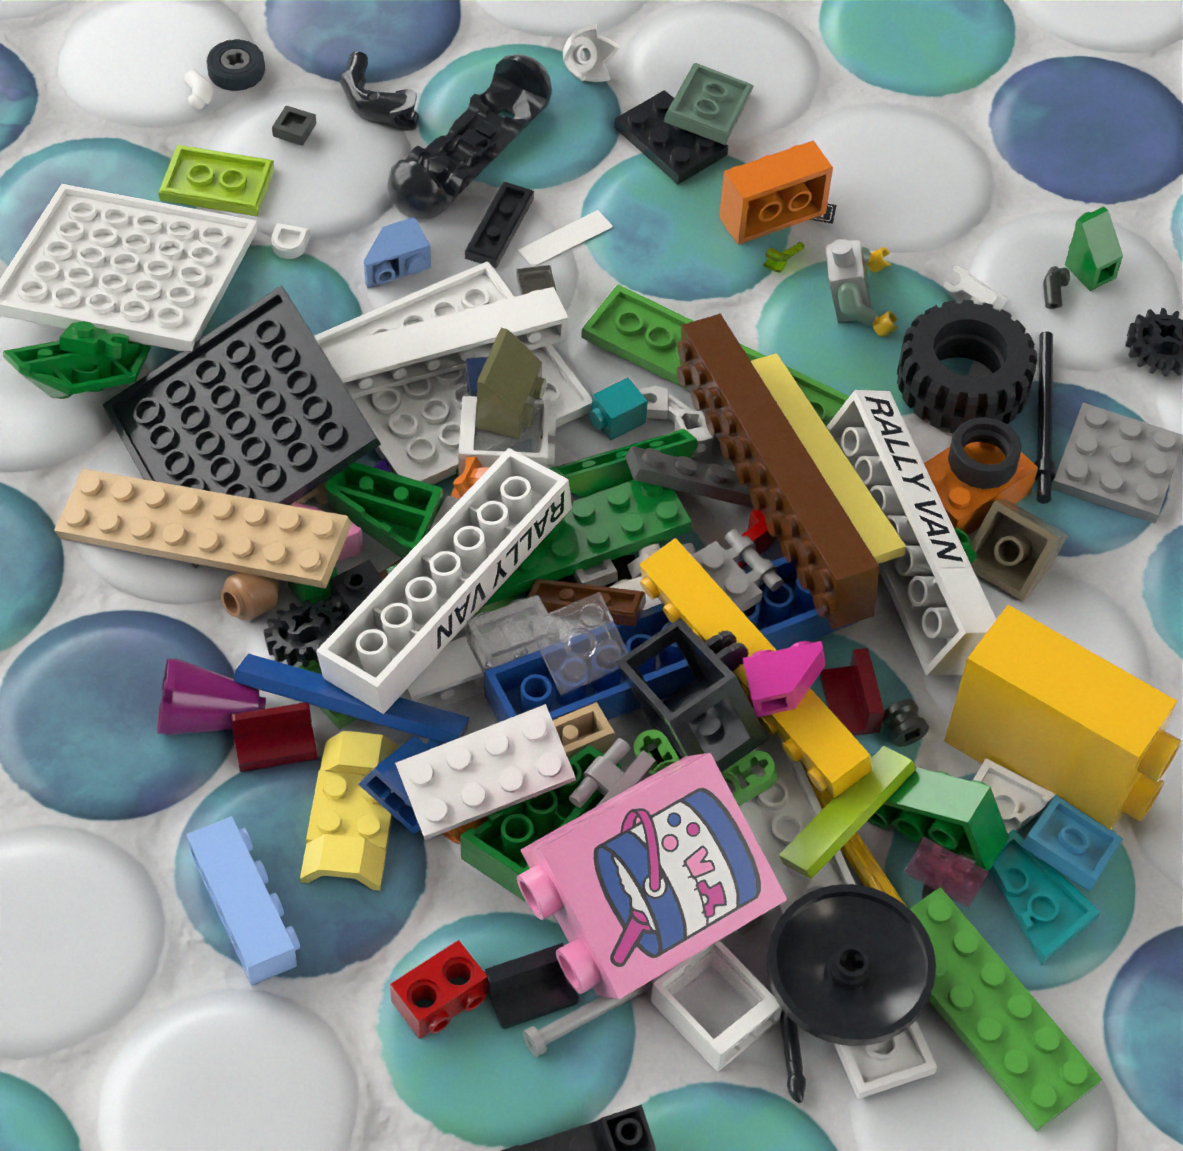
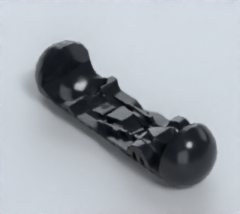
M523 54L508 55L502 58L496 64L489 88L484 93L474 94L470 98L467 110L454 121L446 136L442 135L436 138L425 149L416 146L409 153L406 160H399L391 167L387 188L389 197L395 207L404 215L411 218L415 217L416 219H429L441 214L522 130L548 106L552 95V85L546 68L533 57ZM505 110L513 114L515 117L512 119L505 115V118H503L498 114L501 111Z

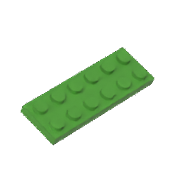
M941 887L909 908L926 929L935 953L936 975L929 997L930 1003L1036 1131L1040 1130L1100 1084L1103 1079Z

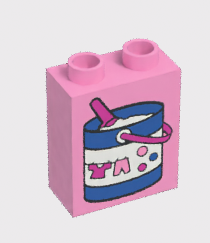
M711 753L685 756L520 850L530 868L517 876L520 891L530 909L540 920L552 914L555 915L569 941L568 944L556 950V956L566 978L579 994H583L593 988L597 996L621 999L788 900Z

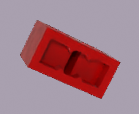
M457 940L390 984L391 1002L417 1037L421 1039L428 1033L436 1034L442 1031L451 1022V1018L463 1010L471 1011L477 1008L484 1001L486 995H488V976L460 940ZM456 977L468 980L463 985H454L449 981ZM423 999L434 1002L432 1006L427 1008H420L415 1005L416 1002Z

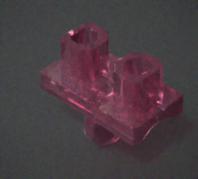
M923 837L914 857L904 871L906 875L934 890L941 887L950 899L968 909L971 907L989 874L988 871Z

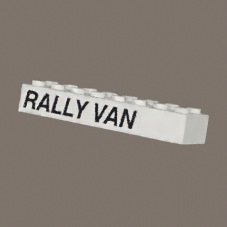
M854 390L827 425V429L906 545L904 556L878 564L880 573L926 676L962 675L967 658L996 621L995 615L891 392Z
M508 448L320 646L316 652L323 679L384 714L572 509L569 479Z

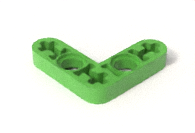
M658 730L644 731L637 736L634 742V751L637 757L644 750L653 758L652 754L648 752L647 746L654 743L658 747L664 762H661L659 765H657L656 761L654 762L649 771L652 775L680 760L667 737ZM764 751L750 752L721 772L725 781L735 786L733 796L738 806L771 788L778 778V770L773 758ZM759 764L761 768H764L765 775L759 778L758 775L754 774L752 767ZM740 773L747 784V787L744 789L736 777Z

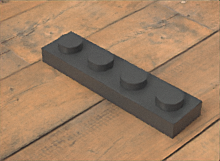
M631 446L625 457L632 477L636 481L754 508L746 485L739 483L735 471L725 469L718 464L708 465L693 461L685 456L675 457L663 454L652 448L642 449Z

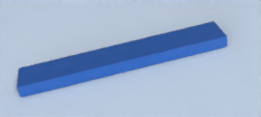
M249 653L235 670L234 682L303 703L308 702L310 705L441 743H448L463 737L468 728L470 717L401 697L382 714L323 679L322 674Z

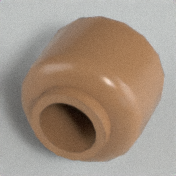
M238 572L226 579L221 592L222 604L231 616L244 621H250L275 608L278 602L279 584L277 579Z

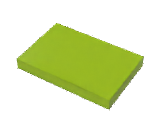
M177 145L158 192L159 200L258 217L275 169L274 160Z

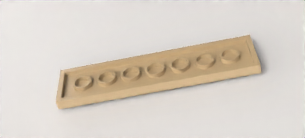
M82 469L54 531L62 539L326 588L352 523L346 515Z

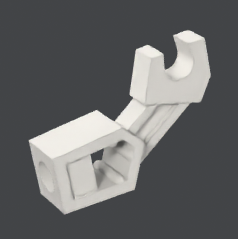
M652 386L639 389L647 401L653 403L647 405V418L664 420L669 418L675 422L674 431L685 429L697 439L698 447L691 458L712 453L713 436L707 429L705 417L701 411L693 410L668 393L667 388Z

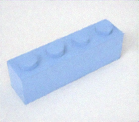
M231 816L186 834L192 859L251 986L297 967L295 951L300 949L299 940L292 926L284 927L280 918L284 915L282 904L276 893L269 895L264 885L269 882L262 862L260 860L254 862L249 851L253 850V845L246 829L238 830Z

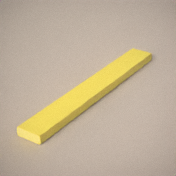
M775 353L752 360L751 363L877 563L880 564L904 556L906 545L778 354Z

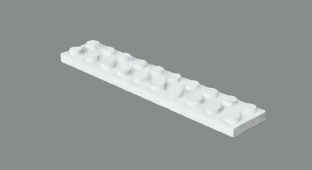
M764 729L769 740L753 751H764L773 758L778 770V778L771 788L742 804L739 808L788 899L776 906L779 917H781L790 905L811 891L831 885H855V882L840 850L812 879L803 876L782 863L779 854L822 809L801 762L795 763L787 755L782 746L784 741L776 732L771 735ZM759 764L752 767L754 774L758 775L759 778L765 775L764 768H761ZM741 773L736 775V777L739 779L742 785V788L744 789L745 787H747V784L743 779ZM726 782L731 793L734 794L735 786ZM917 1021L901 1034L881 1043L866 1046H846L834 1043L857 1099L935 1074L937 1070L936 1063Z

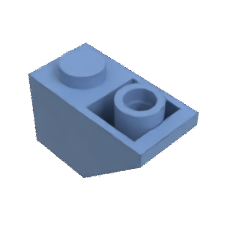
M415 217L382 227L364 259V275L367 288L386 284L392 280L417 274L431 268L430 243Z

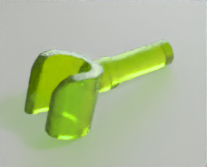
M798 242L783 252L770 247L765 255L768 260L763 266L781 273L788 259L805 248L804 243Z

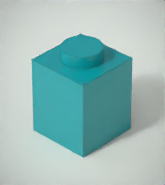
M627 377L592 395V407L589 413L591 422L597 430H602L611 441L646 423L648 401Z

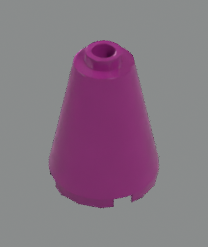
M167 658L162 683V698L159 705L157 734L169 736L233 729L231 715L265 709L266 697L259 696V689L238 684L232 678L177 658Z

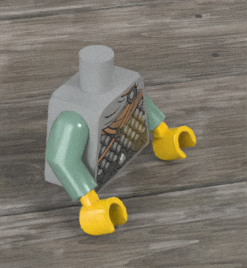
M838 239L833 244L826 246L829 284L838 323L857 320L867 326L872 324L875 332L880 337H886L898 329L893 324L897 321V317L891 311H887L878 317L876 311L871 309L867 266L874 273L890 266L891 263L884 259V257L890 254L887 248L881 247L870 253L868 248L861 246L859 240Z

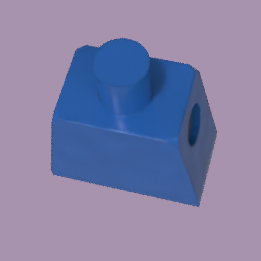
M415 736L380 762L358 783L361 788L413 834L420 830V826L395 763L445 744L431 739L425 744L419 737Z

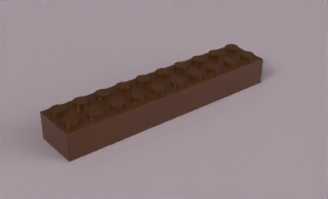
M720 313L681 325V341L677 342V350L680 356V367H677L678 380L683 388L687 387L691 393L692 403L696 411L703 413L709 433L712 436L716 435L724 458L731 460L739 483L746 485L754 508L757 511L761 510L770 535L772 537L776 536L781 543V550L785 560L788 563L792 562L796 568L801 587L804 590L808 589L811 593L816 612L820 617L826 618L832 630L873 617L875 614L879 565Z

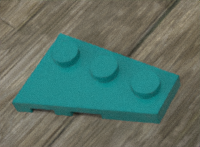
M1013 829L1008 833L1009 839L989 871L1042 966L1096 921L1100 911L1054 867L1036 858L1031 852L1023 848L1021 845L1025 839Z

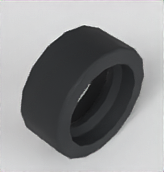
M987 417L973 418L962 423L954 432L948 462L951 471L956 477L969 486L981 489L998 488L1009 482L1016 473L1022 446L1019 436L1009 425L1000 420ZM973 442L991 443L1000 448L1005 454L1006 460L990 465L978 463L969 458L963 448Z

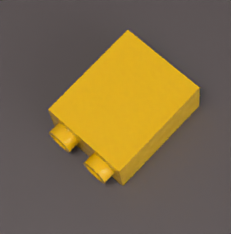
M1009 604L967 658L944 739L946 743L981 764L987 758L1051 791L1109 830H1112L1122 813L1139 822L1144 819L1164 785V781L1161 778L1170 766L1182 743V740L1165 731L1177 700Z

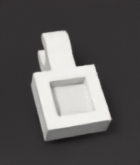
M954 266L953 268L961 276V281L958 285L945 281L943 284L951 292H967L972 296L970 300H974V304L983 305V302L992 304L994 309L1001 310L1008 300V297L982 280L973 277L964 267Z

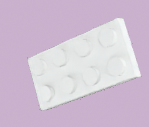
M546 704L395 763L425 840L576 781L575 774Z

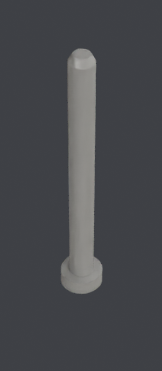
M653 980L621 999L601 996L539 1030L534 1026L524 1030L523 1038L528 1049L535 1057L546 1053L547 1044L651 989Z

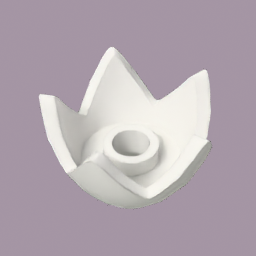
M597 24L588 25L575 31L567 39L563 50V60L571 75L581 82L584 80L592 82L609 81L610 75L605 63L615 55L620 45L609 38L598 35ZM581 50H583L584 54L583 60L580 58Z

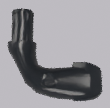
M352 52L346 71L341 74L340 84L353 111L361 118L372 122L390 124L392 127L400 130L416 129L418 113L414 108L417 93L408 89L399 90L395 93L375 92L364 89L368 57L363 52Z

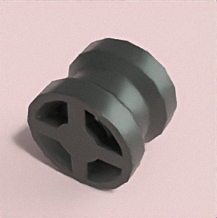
M913 699L898 701L884 711L883 723L885 727L891 728V738L895 745L899 747L908 746L919 741L929 731L926 720L919 717V708Z

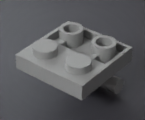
M618 738L605 755L598 756L583 773L584 780L569 796V800L575 806L581 808L595 790H598L605 796L597 805L599 806L652 776L649 771L656 760L643 750L624 773L616 765L631 747L625 740Z

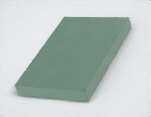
M693 63L666 112L664 122L726 145L751 96L754 85L698 63Z

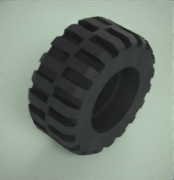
M955 300L942 303L940 308L935 305L925 310L924 315H918L904 335L897 369L898 389L903 394L902 398L909 408L914 407L913 413L921 420L928 419L930 425L939 430L941 427L950 429L949 433H954L962 423L973 418L982 417L997 419L1005 424H1009L1016 419L1018 413L1022 412L1029 397L1038 361L1037 352L1034 349L1035 343L1031 335L1025 333L1026 328L1018 319L1013 321L1010 313L1003 309L1000 311L995 310L992 304L983 302V305L974 304V300H963L962 303H955ZM957 357L968 358L983 364L993 374L982 377L963 376L949 370L940 361Z

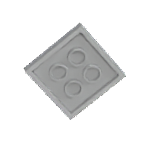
M1082 403L1051 489L1156 523L1183 445V435Z

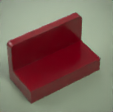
M854 649L850 666L828 668L821 671L820 679L826 704L853 736L880 733L885 712L869 649Z
M308 702L231 715L240 772L318 759Z

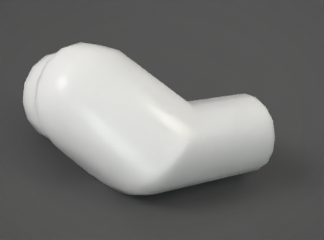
M196 70L188 71L184 76V82L192 88L193 92L188 97V103L195 109L202 110L206 103H210L214 89Z

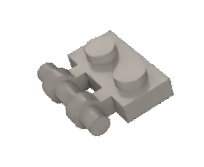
M732 529L725 536V540L732 546L730 549L725 551L715 541L692 554V557L736 606L744 612L761 601L763 592L758 588L760 585L765 583L772 591H775L781 587L783 580L776 573L777 568L769 559L764 560L755 550L756 545L748 536L743 537L737 529ZM743 560L752 568V571L747 574L737 565Z

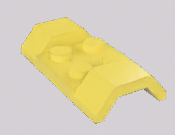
M342 731L325 741L307 831L306 849L300 875L301 883H310L321 876L356 879L372 890H381L393 815L361 788L358 783L380 762L400 747L384 735Z

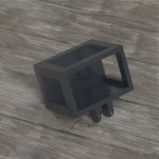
M679 618L616 661V664L650 725L667 737L679 758L711 753L720 772H723L769 740L743 688L733 673L734 670L739 668V665H743V658L748 657L749 652L744 644H740L736 640L735 635L728 630H722V632H718V635H714L703 642ZM676 642L695 679L664 701H661L648 687L638 667Z

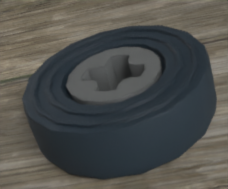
M234 39L221 42L213 47L207 56L206 62L209 78L216 86L225 90L239 91L251 88L262 80L265 73L263 52L257 45L246 40Z

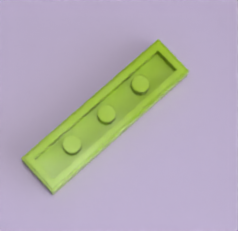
M883 746L871 758L872 771L837 798H833L779 854L782 863L803 876L812 879L916 770L913 761Z

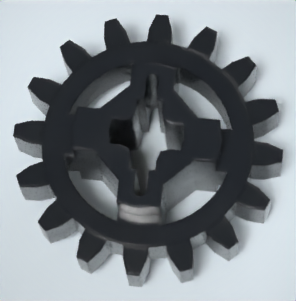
M1161 308L1160 314H1155L1154 311L1149 309L1145 317L1138 314L1135 322L1130 324L1125 347L1130 348L1128 355L1130 358H1139L1138 367L1150 366L1149 373L1151 374L1157 369L1162 370V374L1165 377L1168 376L1169 370H1173L1178 376L1182 374L1183 320L1179 318V311H1175L1172 315H1167L1165 308Z
M305 600L303 606L297 607L294 603L289 604V611L277 610L278 619L267 620L268 628L263 631L269 655H274L275 661L283 662L287 660V664L290 666L301 662L303 668H306L312 660L319 664L316 651L345 621L343 611L338 612L335 604L325 608L324 600H319L315 605L310 604L309 600Z

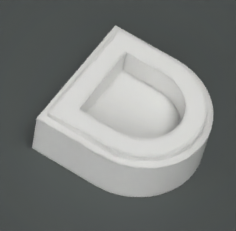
M277 223L271 237L273 252L283 259H294L301 256L309 242L310 229Z

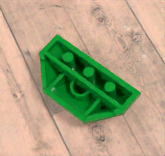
M60 340L4 350L3 357L22 376L52 399H66L73 394L100 392L104 388L136 382L152 345L129 341V349L127 351L122 350L121 359H115L99 352L95 356L59 350Z
M681 429L670 434L657 436L549 469L569 479L570 491L584 498L634 480L625 458L631 446L642 449L652 448L663 454L691 458L698 447V442L688 431Z

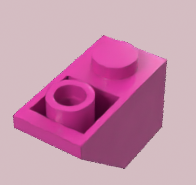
M801 641L793 644L790 648L777 651L760 650L750 657L743 658L756 716L761 717L784 712L797 707L826 666L822 641L814 643Z

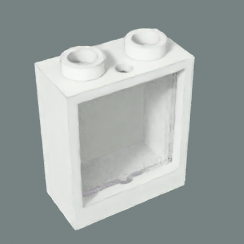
M462 396L458 453L459 476L465 470V460L467 457H477L483 467H491L508 448L546 468L547 465H554L555 444L548 443V436L555 437L556 415H549L550 400H535V414L530 427L524 426L518 440L478 429L477 397Z
M720 940L652 981L651 1003L717 1072L779 1022L782 1008L776 998Z

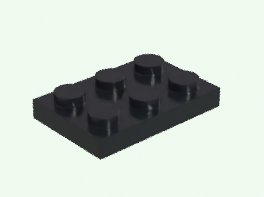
M663 90L616 117L614 128L678 185L727 156L728 145L664 122L666 112L674 98L667 91Z

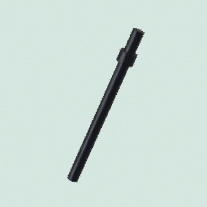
M1048 331L1042 332L1039 335L1037 461L1034 462L1038 467L1035 481H1037V501L1042 504L1051 501V482L1055 478V463L1052 461L1053 334Z

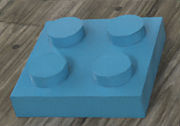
M1055 795L1021 846L1031 852L1036 858L1066 875L1071 881L1090 891L1123 838Z

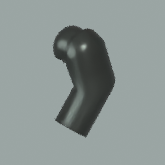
M1053 266L1049 268L1044 278L1045 307L1048 309L1062 306L1061 286H1067L1070 282V271L1065 267L1058 268Z

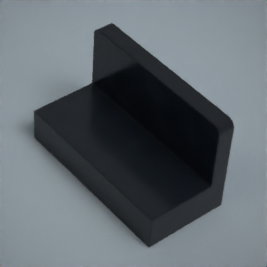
M563 943L485 969V974L488 976V996L501 1028L507 1029L576 1005L579 1002L577 991L566 978L556 956V950L564 946Z

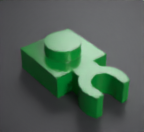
M86 321L71 323L60 336L59 350L95 356L99 352L104 353L110 358L121 359L122 350L127 351L129 349V336L120 333L107 334L106 329L97 328L94 324Z

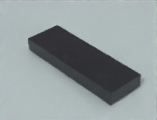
M503 181L465 250V259L480 264L488 261L493 268H497L534 200V191Z

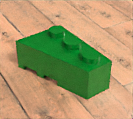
M354 462L330 478L325 487L330 509L337 514L348 516L350 521L357 527H360L363 532L400 558L406 557L427 535L444 502L443 488L357 462Z

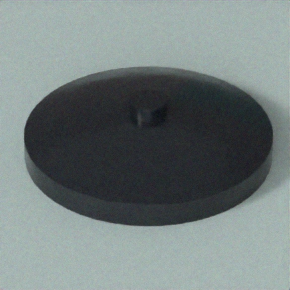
M840 884L811 891L786 909L775 925L767 954V973L772 992L782 1010L803 1030L827 1042L846 1046H866L892 1039L909 1028L918 1019L927 1005L934 986L936 960L933 945L926 929L915 914L903 903L885 892L874 888L854 884Z

